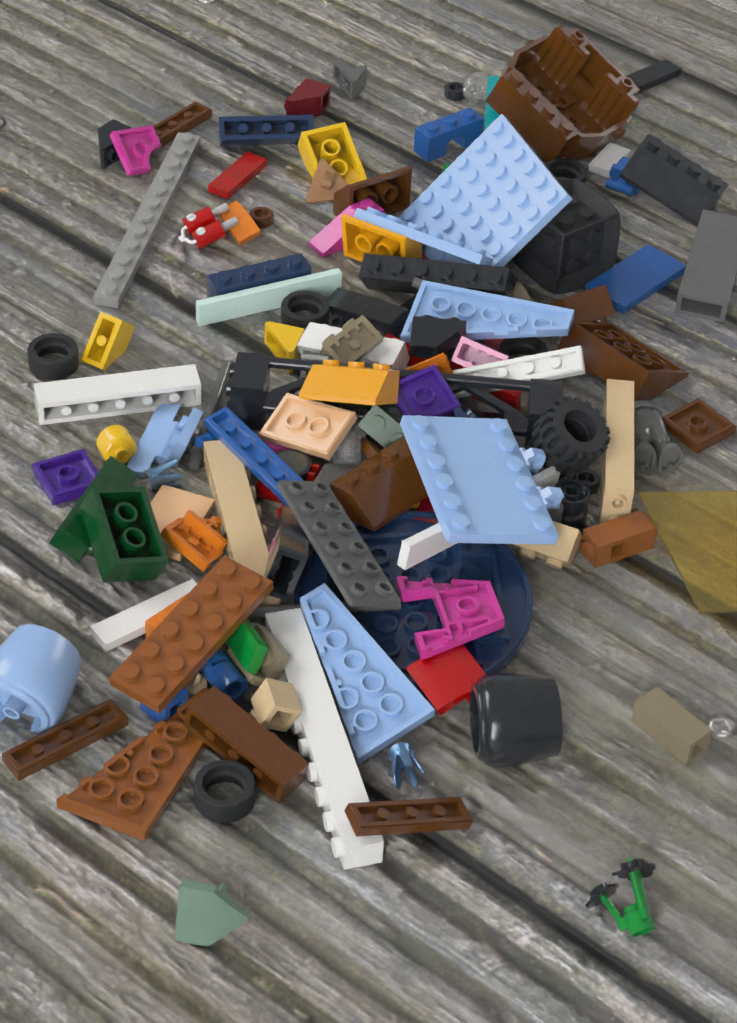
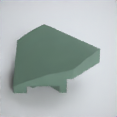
M184 878L179 886L174 940L210 946L247 921L251 913L245 906L240 908L227 893L228 886L225 882L218 888Z

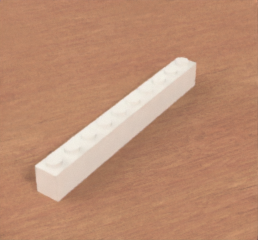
M301 608L266 613L265 627L270 630L291 655L279 681L293 684L302 710L291 725L294 735H299V752L309 763L307 769L309 782H315L314 794L318 807L323 806L324 828L326 832L331 831L333 836L331 838L333 855L335 858L340 857L344 870L381 863L384 847L382 835L356 837L344 812L348 803L370 801Z

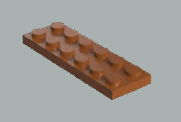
M223 556L109 677L110 685L160 714L274 589L273 581Z

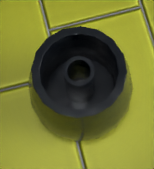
M494 673L479 677L477 682L472 684L469 705L470 729L475 757L479 761L490 767H509L559 755L562 746V710L558 687L554 679L514 673Z

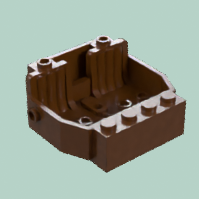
M559 25L553 29L549 36H542L537 40L531 39L525 46L515 51L486 102L499 115L503 114L524 140L546 162L563 157L566 159H586L603 150L609 142L614 143L616 140H619L626 133L625 127L630 122L632 113L639 105V100L635 96L640 89L582 31L576 27L568 31L564 26Z

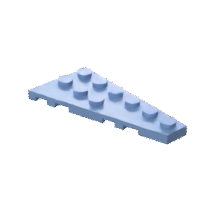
M325 583L300 598V606L358 765L434 717L435 709Z

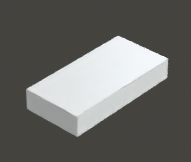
M609 142L589 163L588 171L610 178L609 173L612 165L617 164L622 156L628 158L630 149Z

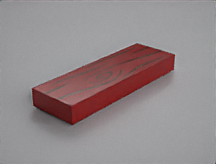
M246 152L208 184V192L229 199L267 166V159Z

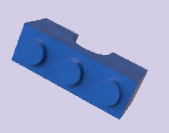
M466 108L415 127L413 151L426 162L446 155V148L451 139L461 147L467 148L483 133L484 117L472 108Z

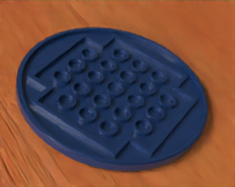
M405 511L375 532L357 523H353L399 597L396 586V577L408 576V581L422 582V580H426V577L432 578L434 583H451L452 579L490 581L505 618L504 628L463 645L486 675L499 673L515 658L529 633L532 620L533 598L530 582L523 566L505 544L457 543L404 570L397 565L402 541L435 525L413 519V517L438 520L435 513ZM315 550L307 559L296 584L294 604H300L302 596L324 583L340 601H346ZM429 598L408 602L401 601V609L351 613L422 696L427 699L409 675L406 667L420 659L415 643V633L443 628L434 600Z

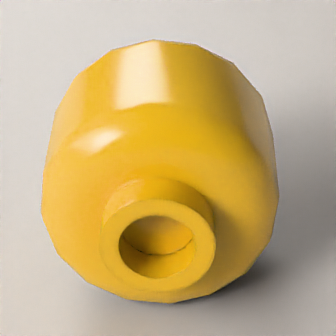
M111 425L106 427L97 437L96 445L105 461L112 456L122 464H126L136 454V441L124 426Z

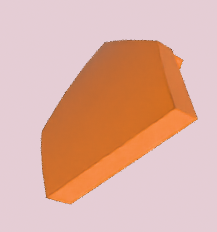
M190 510L186 512L183 518L179 517L164 527L161 532V537L202 572H205L222 557L223 549L227 544V539L222 536L220 530L222 525L221 517L201 518Z

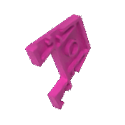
M408 576L396 577V586L401 601L408 602L432 598L443 626L442 629L415 633V643L421 660L504 628L505 618L490 581L452 579L451 583H434L432 578L427 577L422 582L408 581Z

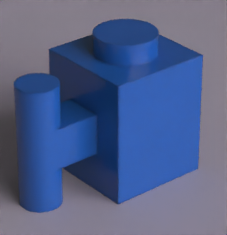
M622 156L617 164L612 165L609 177L612 179H607L605 188L629 196H637L641 190L619 177L629 162V158Z

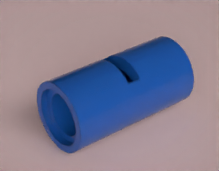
M221 647L199 670L212 687L215 686L222 693L229 695L233 702L241 698L248 689L247 680Z

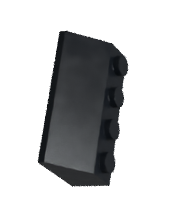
M648 134L641 142L619 176L697 227L703 209L712 211L729 185L720 177L713 175L702 168L700 164L691 161L682 155L681 152L674 150L651 134Z

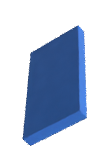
M647 244L585 285V291L606 284L613 308L624 314L683 275L686 265Z

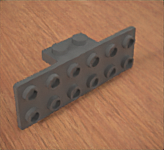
M279 480L277 488L348 605L398 606L401 599L328 483L323 481Z

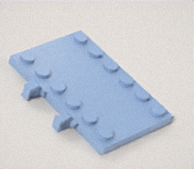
M421 415L402 416L400 426L447 543L556 544L559 535L547 509H559L564 495L561 488L548 486L542 490L541 486H536L529 469L541 470L546 459L543 449L529 448L526 450L523 447L519 448L507 419Z

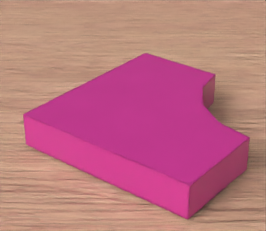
M153 125L112 131L109 136L127 176L148 173L151 170L149 163L150 154L159 150L162 146Z

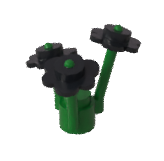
M628 858L626 862L620 863L621 870L613 872L612 876L617 875L619 878H627L631 881L636 904L626 907L624 909L625 915L622 917L609 899L619 887L618 883L607 885L604 882L596 885L589 893L591 897L585 904V907L589 909L603 902L616 920L620 932L628 930L630 937H638L656 928L649 911L642 879L650 877L656 867L654 863H648L647 860L641 858Z

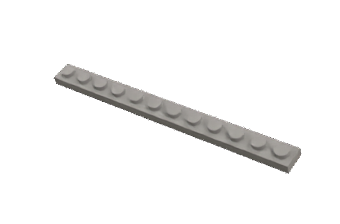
M187 132L177 133L93 295L94 305L119 308L201 144V136L192 135Z

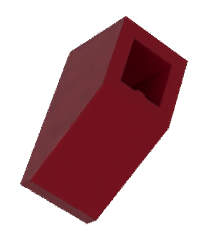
M305 79L300 86L296 87L292 95L286 98L284 104L286 115L321 116L330 105L331 85Z

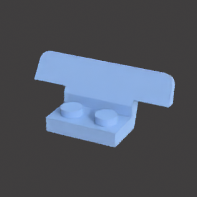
M181 404L159 405L137 445L136 454L131 457L127 467L137 473L138 477L145 478L144 470L150 468L152 463L163 464L173 458V460L177 459V464L173 467H177L203 411L193 407L189 417L183 415L181 421L178 422L173 420Z

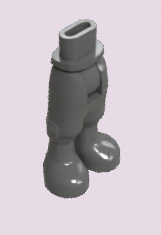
M634 401V466L644 473H651L655 469L657 461L658 469L662 473L676 469L682 464L684 453L677 443H670L665 423L657 407L651 401Z

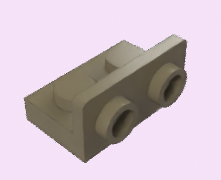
M361 315L356 320L352 318L343 325L342 331L336 336L334 334L329 335L322 342L323 346L320 355L328 356L332 360H340L339 363L348 364V361L358 362L381 344L384 337L364 315Z
M256 624L255 630L268 646V651L256 675L244 670L230 647L226 653L234 661L233 664L244 673L247 682L260 687L266 678L279 680L291 655L267 627Z

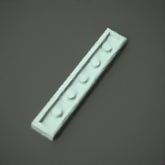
M339 268L197 300L196 322L199 326H204L280 308L283 299L290 293L297 291H312L324 297L330 296L338 287L341 288L342 272Z

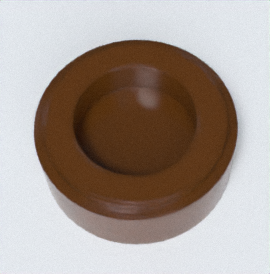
M256 207L249 213L258 228H267L274 222V213L267 207Z

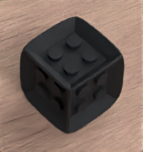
M577 179L558 181L571 196L572 200L512 258L515 264L527 276L553 294L569 293L584 287L588 282L612 268L616 261L621 229L620 214L606 198L586 183Z

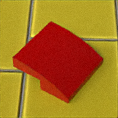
M463 644L427 659L421 660L420 658L406 667L409 675L440 716L464 699L470 704L472 684L477 682L479 677L486 675Z

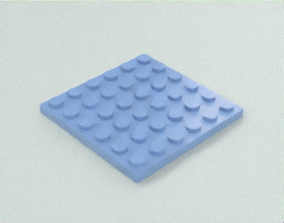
M501 114L398 218L443 234L442 240L447 242L450 241V238L465 243L463 248L471 250V247L475 246L486 250L485 256L493 259L491 266L504 267L572 198L511 122ZM422 244V252L429 260L475 264Z

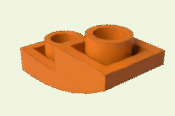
M237 200L228 204L229 211L218 216L221 223L233 217L237 218L239 224L230 228L227 232L230 231L239 246L261 235L260 229Z

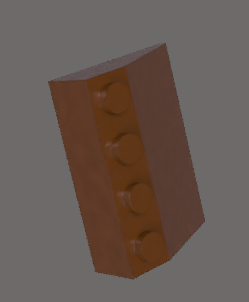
M573 321L568 336L562 337L557 348L560 350L581 345L585 372L604 379L603 383L605 385L607 379L634 381V401L650 400L684 380L689 375V372L613 323Z

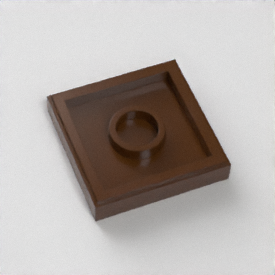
M699 398L662 417L666 430L696 454L735 434L737 427Z

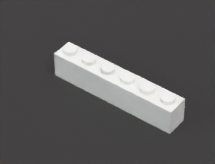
M195 364L34 383L35 406L39 425L155 411L162 404H181L180 408L201 405V382Z

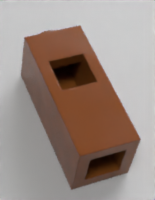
M642 510L583 529L580 552L585 559L589 560L594 568L653 549L657 527Z

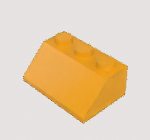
M343 214L341 216L344 256L360 262L363 260L364 253L422 259V243L349 215Z
M323 359V364L312 365L299 392V399L375 406L397 404L400 370H391L390 364L373 363V368L364 367L365 362L348 361V366L339 365L340 360Z

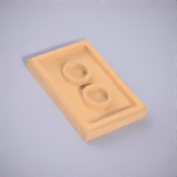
M286 393L259 432L261 440L330 460L358 418L353 411L314 400L299 399V396Z
M162 485L150 504L161 534L164 527L179 517L183 518L188 510L193 511L201 518L208 519L215 507V499ZM162 538L168 558L181 561L184 556Z

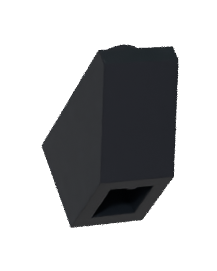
M112 119L98 128L101 168L105 169L120 159L109 136L112 131L130 129L132 127Z
M430 315L413 316L410 357L432 358L438 354L446 353L459 343L461 336L466 338L467 320H461L456 317H449L447 319L434 318Z

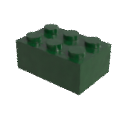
M145 486L92 488L79 508L102 582L156 580L168 564L169 558Z

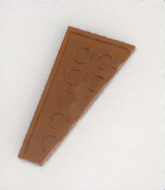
M203 688L179 706L176 714L165 722L161 720L155 724L151 733L144 738L138 737L106 761L102 770L91 778L87 776L81 780L77 789L69 795L64 793L56 799L57 808L145 841L207 746V744L184 726L188 706L209 689Z

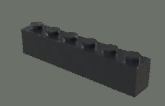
M364 253L359 278L367 289L417 294L419 289L412 287L415 277L430 282L512 298L517 281L511 269L507 267Z

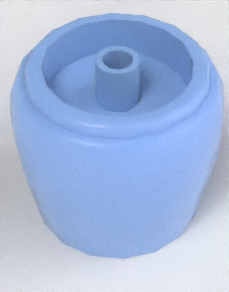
M26 624L18 626L0 645V721L6 717L19 719L23 713L35 717L30 731L42 733L54 727L61 720L71 701L82 660L78 650L68 639L46 627Z

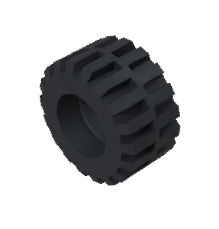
M566 396L563 399L559 398L537 419L533 426L534 431L532 432V438L536 440L533 445L534 448L543 449L546 456V464L549 467H556L558 472L565 470L566 474H573L574 472L578 474L591 466L606 451L607 445L610 443V437L607 436L610 433V429L605 425L607 422L605 417L600 416V411L597 407L594 409L591 406L592 403L587 400L582 402L579 397L574 399L571 396Z

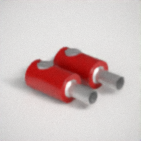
M226 203L212 210L207 206L182 219L184 227L181 229V236L178 238L181 243L184 241L188 244L196 243L197 247L202 249L226 237L225 231L238 225L239 222L236 217L223 223L215 219V217L229 211ZM185 230H187L190 236L192 235L193 240L184 238Z

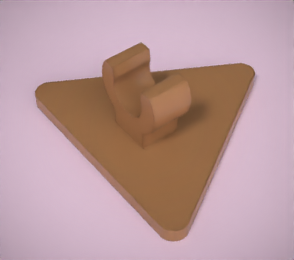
M320 159L305 202L307 204L334 201V193L349 184L324 159Z

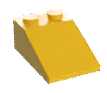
M345 122L301 132L297 147L303 163L312 178L316 172L319 160L324 159L349 185L367 179Z

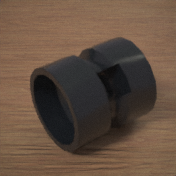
M568 478L560 480L554 487L561 488L564 495L561 501L564 505L561 524L581 530L586 524L591 492L589 486L578 479Z

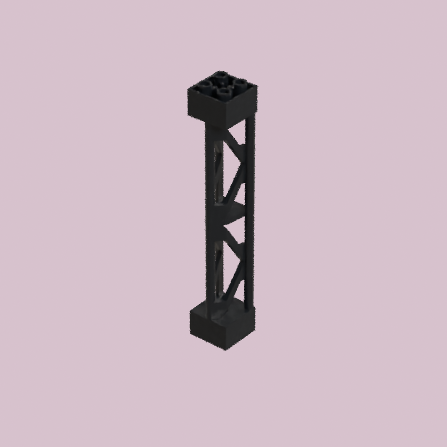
M238 352L236 363L231 362L230 379L232 380L227 379L226 396L230 397V401L227 400L226 406L251 430L261 431L264 427L266 413H273L286 393L299 396L294 393L301 390L307 378L299 379L270 391V368L310 371L312 365L323 364V362L270 357L268 354ZM339 363V365L348 366V364ZM390 368L391 370H400L399 380L418 372V370ZM441 373L454 394L464 390L496 409L499 413L472 412L478 418L507 419L514 436H525L524 448L532 439L533 426L537 419L559 398L563 399V381L541 379L527 381ZM488 388L528 391L526 415H523L517 409L488 393ZM314 400L353 411L358 418L356 421H361L373 406ZM395 404L381 405L401 422L402 415Z

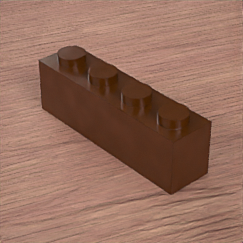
M213 686L188 706L184 726L225 760L237 761L247 766L254 775L256 786L278 804L304 782L309 763L303 756L293 751L275 733L270 732L261 725L252 714L239 707L229 695L222 693Z

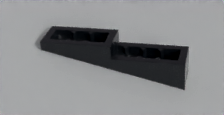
M339 287L326 298L329 301L330 312L346 316L349 319L354 318L355 320L364 315L376 330L395 337L402 332L409 315L406 307Z

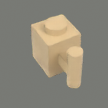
M266 678L251 698L254 709L251 710L250 714L268 730L273 729L287 732L302 712L292 683Z

